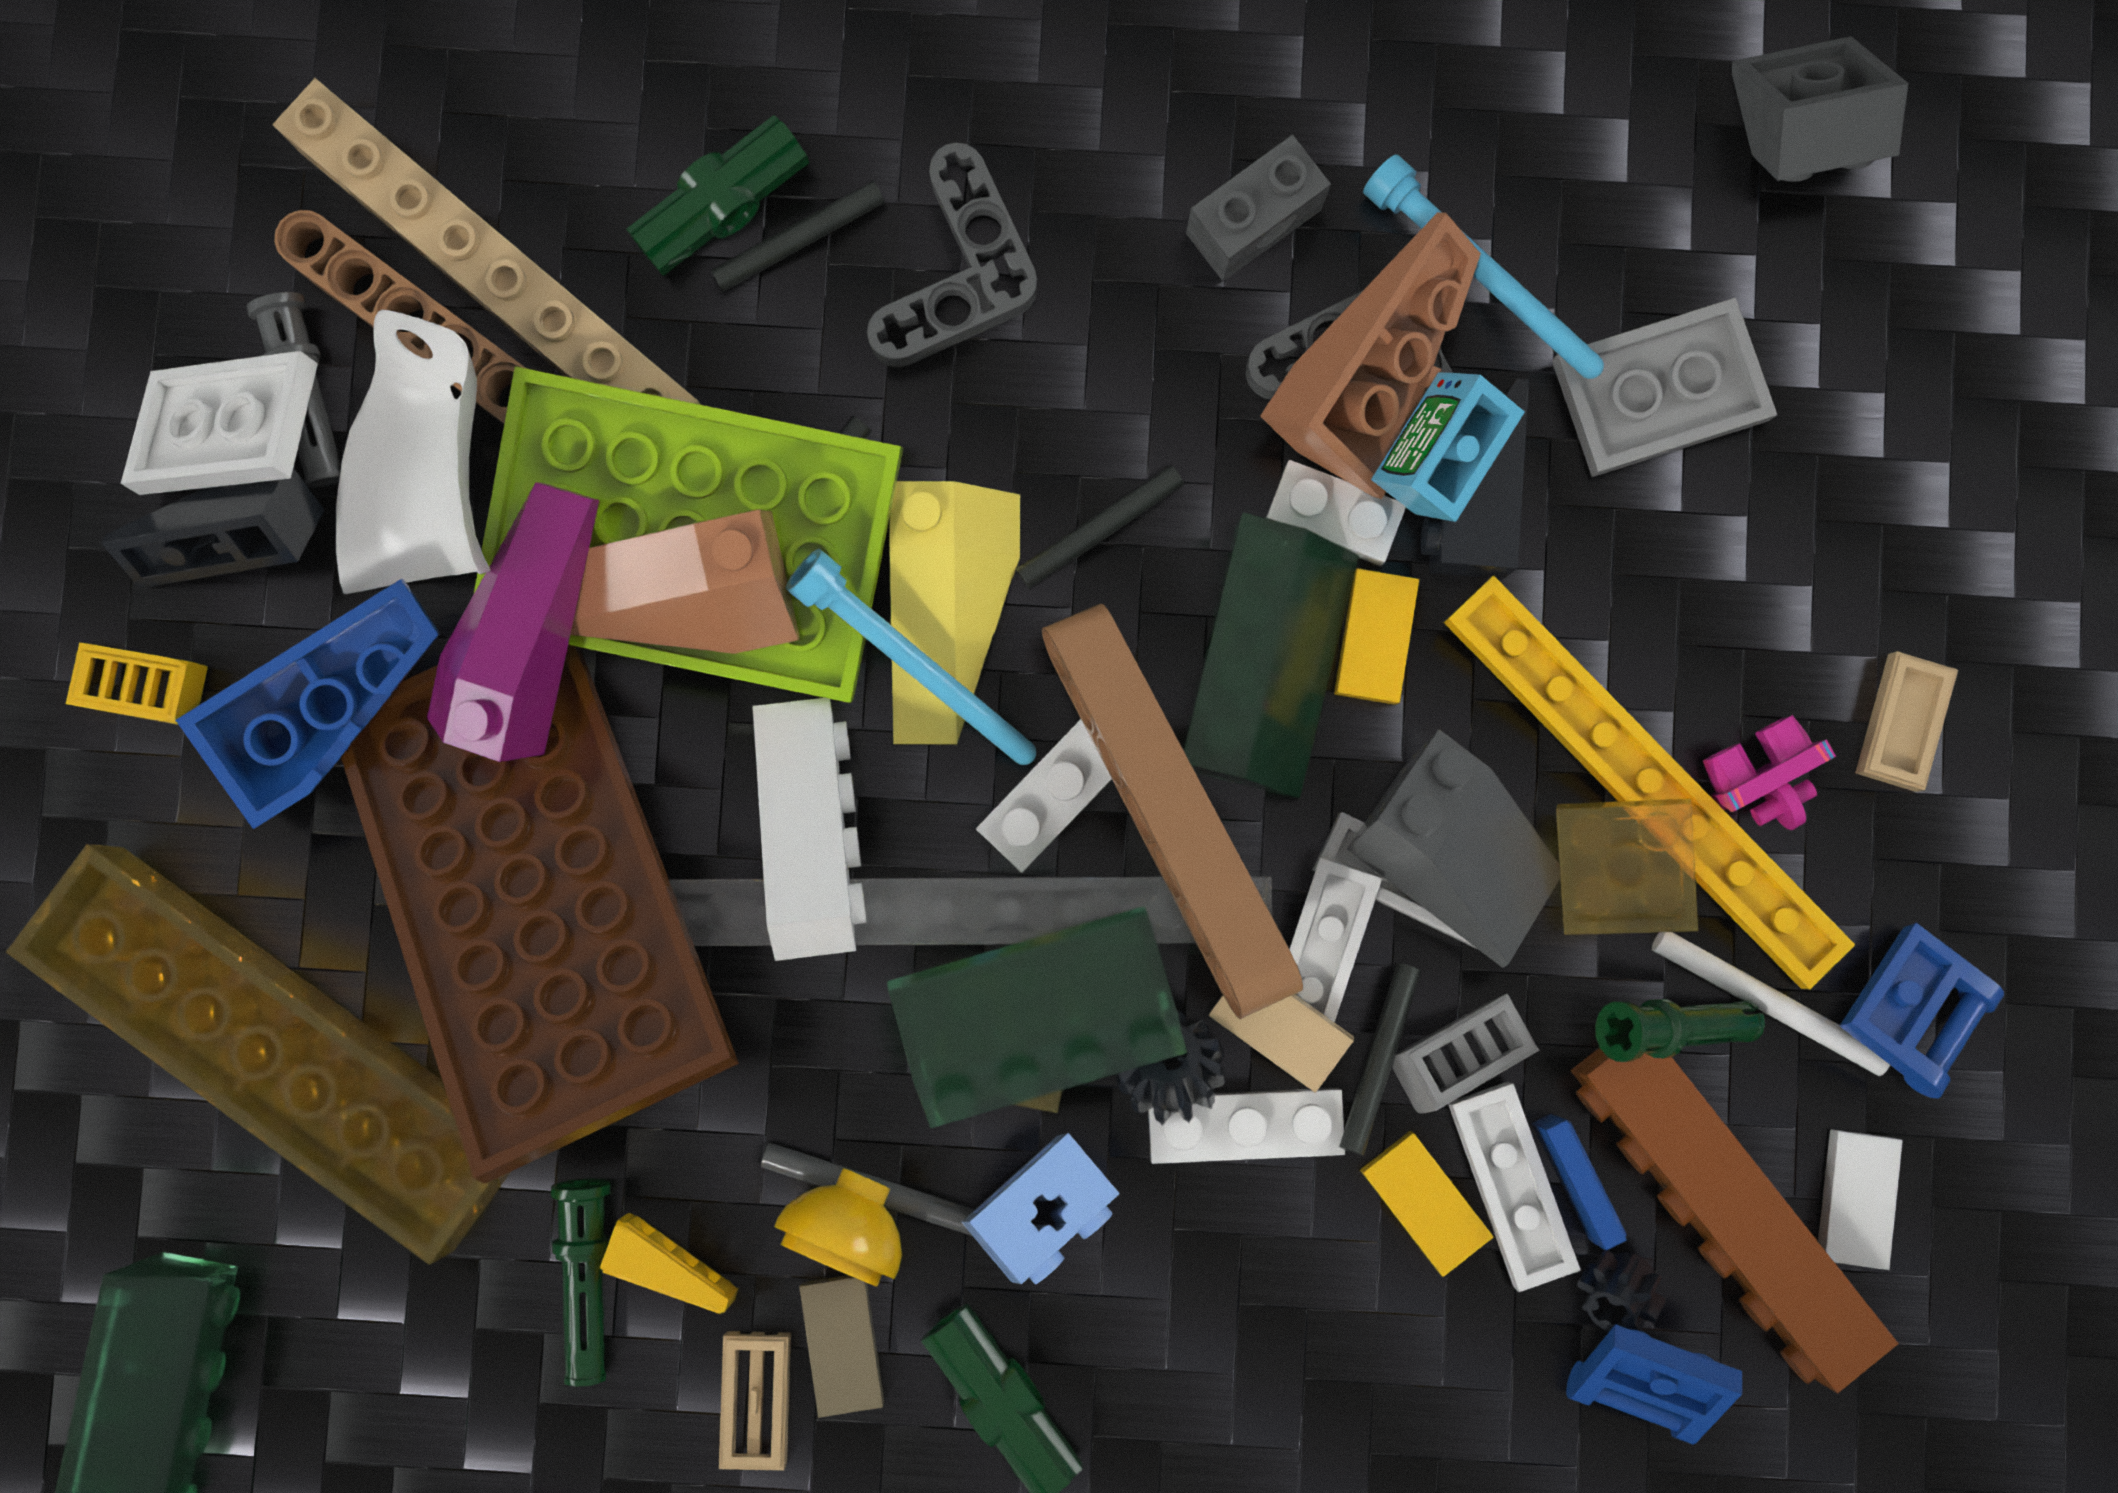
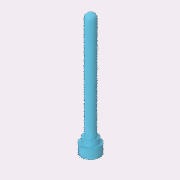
M1398 154L1391 156L1375 171L1363 190V193L1381 210L1389 208L1395 214L1402 211L1421 229L1437 212H1441L1419 192L1421 184L1415 179L1416 171ZM1465 234L1481 253L1473 277L1581 376L1587 379L1598 377L1604 369L1602 358Z
M821 549L813 551L802 561L787 582L786 590L807 607L813 604L821 610L829 607L1016 763L1027 765L1033 762L1036 757L1034 744L845 587L847 580L839 574L841 566Z

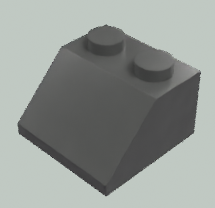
M1852 36L1732 61V77L1752 156L1777 181H1802L1810 178L1813 173L1841 167L1847 169L1864 168L1871 165L1874 160L1899 155L1908 83Z

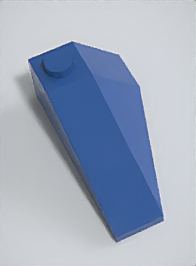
M400 579L184 714L176 722L248 823L255 829L314 791L441 633L404 579Z

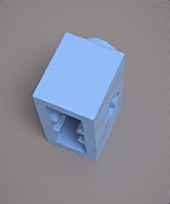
M1066 1133L1056 1136L961 1223L1011 1282L1022 1284L1030 1278L1034 1284H1037L1062 1263L1065 1257L1060 1253L1059 1249L1075 1234L1078 1233L1083 1239H1086L1112 1216L1113 1213L1107 1205L1120 1193L1071 1135ZM1035 1199L1039 1202L1053 1200L1057 1204L1050 1213L1051 1218L1055 1222L1052 1227L1050 1225L1034 1226L1031 1223V1220L1038 1213L1037 1208L1033 1204Z

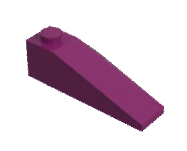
M535 482L489 566L491 571L485 573L440 655L427 718L443 743L498 762L538 756L545 753L599 499L549 484Z

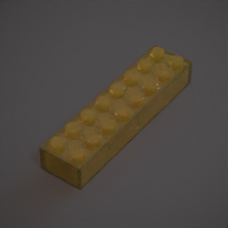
M87 844L6 951L15 960L429 1265L456 1249L511 1173L509 1172L486 1184L473 1179L441 1079L124 847Z

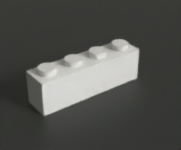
M828 698L753 706L766 922L775 961L856 951L854 925L867 923L862 883L850 884L849 868L861 867L857 827L845 828L844 813L856 812L852 774H840L839 761L851 759L846 721L834 723L831 700Z

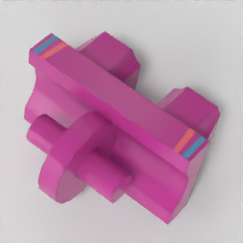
M1791 715L1781 718L1755 733L1771 761L1757 770L1754 769L1740 743L1727 747L1703 760L1709 780L1716 791L1709 796L1723 810L1736 811L1763 796L1765 802L1750 810L1754 821L1759 826L1776 818L1786 829L1794 830L1806 822V814L1802 804L1817 796L1816 789L1807 779L1793 787L1788 782L1831 760L1836 755L1827 739L1812 743L1806 731L1794 716Z

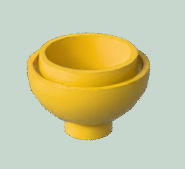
M843 1168L836 1185L820 1186L804 1192L785 1206L774 1225L775 1228L786 1232L780 1245L876 1287L882 1275L895 1279L901 1263L902 1250L900 1235L895 1222L884 1207L891 1189Z

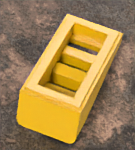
M79 642L66 704L178 725L176 722L178 718L200 705L208 666L185 660ZM96 659L105 660L98 695L97 697L90 696L88 694ZM121 663L127 665L118 701L111 699L118 665ZM141 667L148 668L141 703L135 704L133 701ZM162 672H170L163 707L157 708L155 703Z
M628 1213L618 1219L600 1266L603 1273L718 1314L724 1313L734 1302L738 1288L640 1217Z

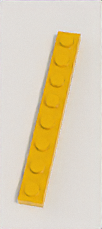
M1494 575L1444 621L1450 630L1801 989H1811L1855 946L1845 933Z

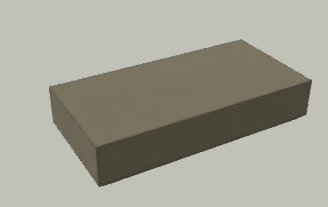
M850 1275L802 1282L799 1288L818 1418L882 1408L885 1400L867 1283Z

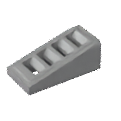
M1504 994L1396 1052L1392 1069L1414 1109L1419 1114L1439 1110L1536 1053L1539 1049L1509 995ZM1491 1018L1509 1048L1508 1051L1502 1054L1484 1023ZM1468 1031L1486 1061L1482 1065H1479L1463 1036ZM1446 1044L1463 1074L1458 1078L1454 1075L1440 1049ZM1423 1057H1424L1426 1063L1428 1064V1066H1429V1068H1430V1070H1431V1072H1432L1434 1078L1436 1079V1081H1437V1083H1438V1085H1439V1088H1438L1437 1084L1435 1083V1081H1434V1079H1433L1431 1073L1429 1072V1070H1428L1426 1064L1424 1063V1061H1423V1059H1422Z

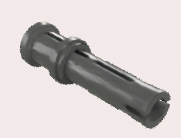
M295 292L273 293L258 297L246 305L249 318L256 320L266 352L262 356L302 351L318 364L317 367L319 366L321 358L319 347L310 343L302 311L306 309V301L302 294ZM281 324H283V326H284V330H285L286 337H287L286 341L284 340V337H283V333H282V330H281ZM315 373L307 410L317 445L314 447L305 416L297 450L305 477L304 483L309 489L339 484L341 463L330 426L329 416L326 412Z

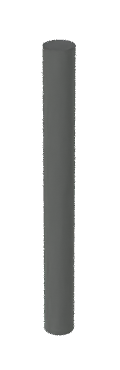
M770 1142L767 1145L761 1162L762 1168L817 1186L836 1185L844 1168L890 1188L891 1190L884 1204L885 1208L971 1235L961 1222L975 1210L973 1208Z

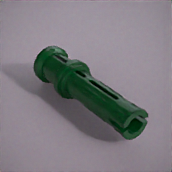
M1650 999L1642 1003L1640 1007L1628 1001H1618L1604 1006L1598 1014L1595 1025L1596 1038L1604 1054L1616 1062H1632L1643 1054L1653 1058L1664 1059L1679 1054L1684 1046L1753 1042L1763 1034L1765 1017L1763 1013L1744 1014L1745 1012H1754L1759 1008L1757 1004L1751 1001L1679 1007L1668 999Z
M602 1179L569 1180L551 1186V1197L558 1200V1238L552 1241V1253L555 1254V1258L558 1261H562L564 1384L568 1386H591L606 1380V1370H604L603 1270L600 1269L611 1238L605 1234L604 1197L611 1193V1185L609 1181ZM580 1205L584 1208L583 1229L579 1227ZM580 1262H585V1273L580 1272ZM581 1292L586 1293V1341H583L581 1337Z

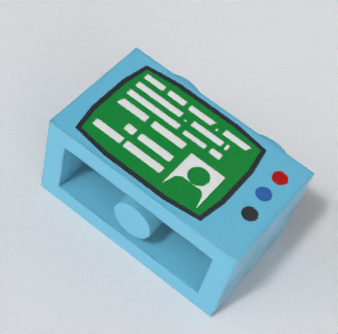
M1438 372L1371 480L1416 515L1456 522L1525 411L1481 375Z

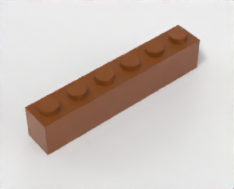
M1599 1047L1571 1070L1582 1085L1576 1091L1580 1101L1598 1121L1603 1122L1607 1118L1611 1121L1623 1137L1616 1143L1621 1153L1639 1173L1644 1174L1648 1170L1652 1173L1664 1189L1657 1195L1661 1204L1680 1225L1685 1226L1689 1222L1705 1241L1698 1246L1702 1256L1724 1279L1729 1275L1733 1276L1746 1293L1739 1299L1743 1308L1763 1330L1768 1331L1771 1327L1774 1328L1787 1345L1780 1351L1782 1357L1805 1383L1809 1384L1815 1379L1838 1394L1899 1344L1672 1057L1662 1059L1643 1054L1632 1062H1616L1608 1058Z

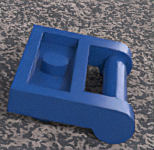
M1913 923L1903 927L1840 1024V1027L1903 1074L1904 1080L1911 1088L1927 1097L1940 1098L1951 1082L1947 1074L1984 1013L1995 1011L2004 996V991L1995 981L1918 923ZM1954 987L1958 990V995L1961 999L1926 1055H1923L1915 1047Z
M1615 1324L1585 1362L1577 1361L1568 1378L1566 1395L1569 1399L1588 1406L1593 1401L1666 1427L1670 1429L1672 1437L1694 1445L1742 1395V1371L1716 1362L1704 1354L1686 1351L1651 1338L1644 1332L1630 1330Z

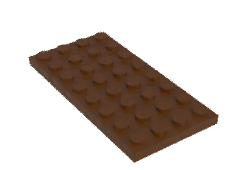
M572 645L567 647L546 749L543 755L498 762L443 743L427 718L438 668L437 665L402 681L341 756L473 1179L484 1184L739 1064L580 647Z

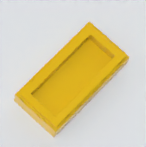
M1358 568L1354 571L1334 695L1393 705L1400 703L1419 579Z
M1407 1132L1360 1169L1442 1277L1494 1237L1413 1132Z

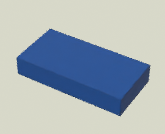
M1549 1114L1531 1123L1588 1239L1605 1250L1626 1241L1625 1236L1627 1234L1571 1122L1559 1116Z

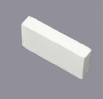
M1830 1129L1818 1242L1835 1263L1889 1270L1903 1140Z

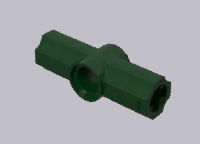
M773 115L724 154L712 152L694 161L680 176L677 182V190L626 230L654 267L664 276L714 236L719 239L726 238L741 230L756 215L760 207L759 201L810 163L807 154L783 121H780Z
M967 1303L953 1310L937 1322L931 1330L922 1336L921 1342L959 1393L960 1406L974 1430L988 1446L993 1447L996 1445L1010 1464L1013 1472L1024 1483L1029 1493H1059L1071 1483L1072 1479L1083 1469V1465L1043 1409L1046 1407L1045 1402L1031 1378L1015 1359L1011 1358L1008 1360L992 1335L987 1332L977 1314L972 1311Z

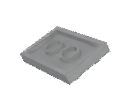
M1736 298L1587 344L1604 362L1602 373L1594 379H1587L1581 376L1558 354L1552 360L1592 477L1770 421L1777 416Z

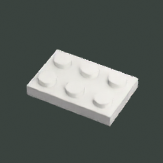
M302 351L150 371L121 484L139 495L291 479L318 364Z

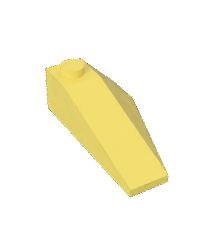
M897 481L890 513L891 626L970 692L975 694L981 670L993 635L996 632L1011 581L1014 578L1020 561V495L955 481ZM892 660L893 744L957 745L965 720Z

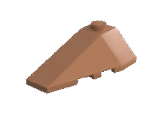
M1437 212L1295 362L1260 415L1297 453L1372 497L1379 499L1383 498L1386 491L1371 479L1423 398L1426 388H1429L1438 372L1442 370L1435 367L1434 364L1445 331L1454 329L1458 323L1481 255L1447 213Z
M755 510L589 548L570 635L733 654L800 640L791 595L786 590L787 577L772 511Z

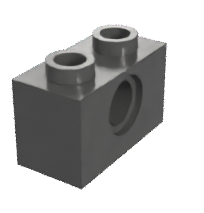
M1291 135L1193 206L1190 210L1186 234L1220 279L1225 281L1320 212L1331 183L1294 135Z

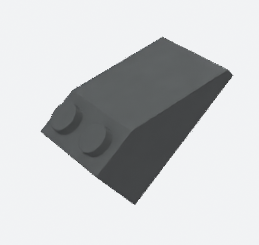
M1440 729L1406 761L1347 848L1348 851L1502 968L1507 966L1512 960L1564 873L1562 867L1493 770Z

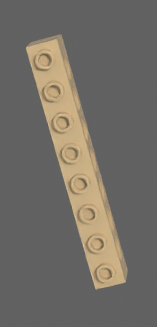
M316 78L310 82L272 124L304 157L563 376L701 405L690 393Z

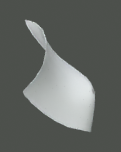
M380 310L374 320L375 372L370 388L349 431L340 470L336 502V555L339 580L344 594L390 586L400 579H404L407 583L470 572H478L481 575L491 571L475 535L469 500V452L476 403L477 378L467 345L451 329L403 313ZM397 330L410 331L423 339L430 347L433 357L430 359L422 358L409 351L398 339ZM454 383H460L462 386V392L458 399L454 398L450 388Z

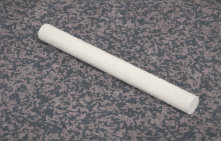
M1665 928L1655 938L1652 945L1654 952L1735 997L1757 1004L1758 1009L1870 1072L1881 1076L1888 1070L1890 1064L1851 1036L1837 1023Z

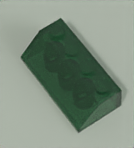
M1246 513L1242 514L1235 529L1182 743V749L1195 773L1300 798L1359 555L1306 528Z
M1145 906L887 981L888 992L913 1082L930 1128L963 1120L1187 1053L1176 1007Z
M161 1252L103 1274L55 1493H197V1485L191 1482L196 1459L204 1452L211 1433V1419L206 1417L210 1394L219 1385L225 1369L226 1356L225 1353L220 1352L224 1329L233 1320L239 1304L240 1291L238 1287H234L238 1266Z

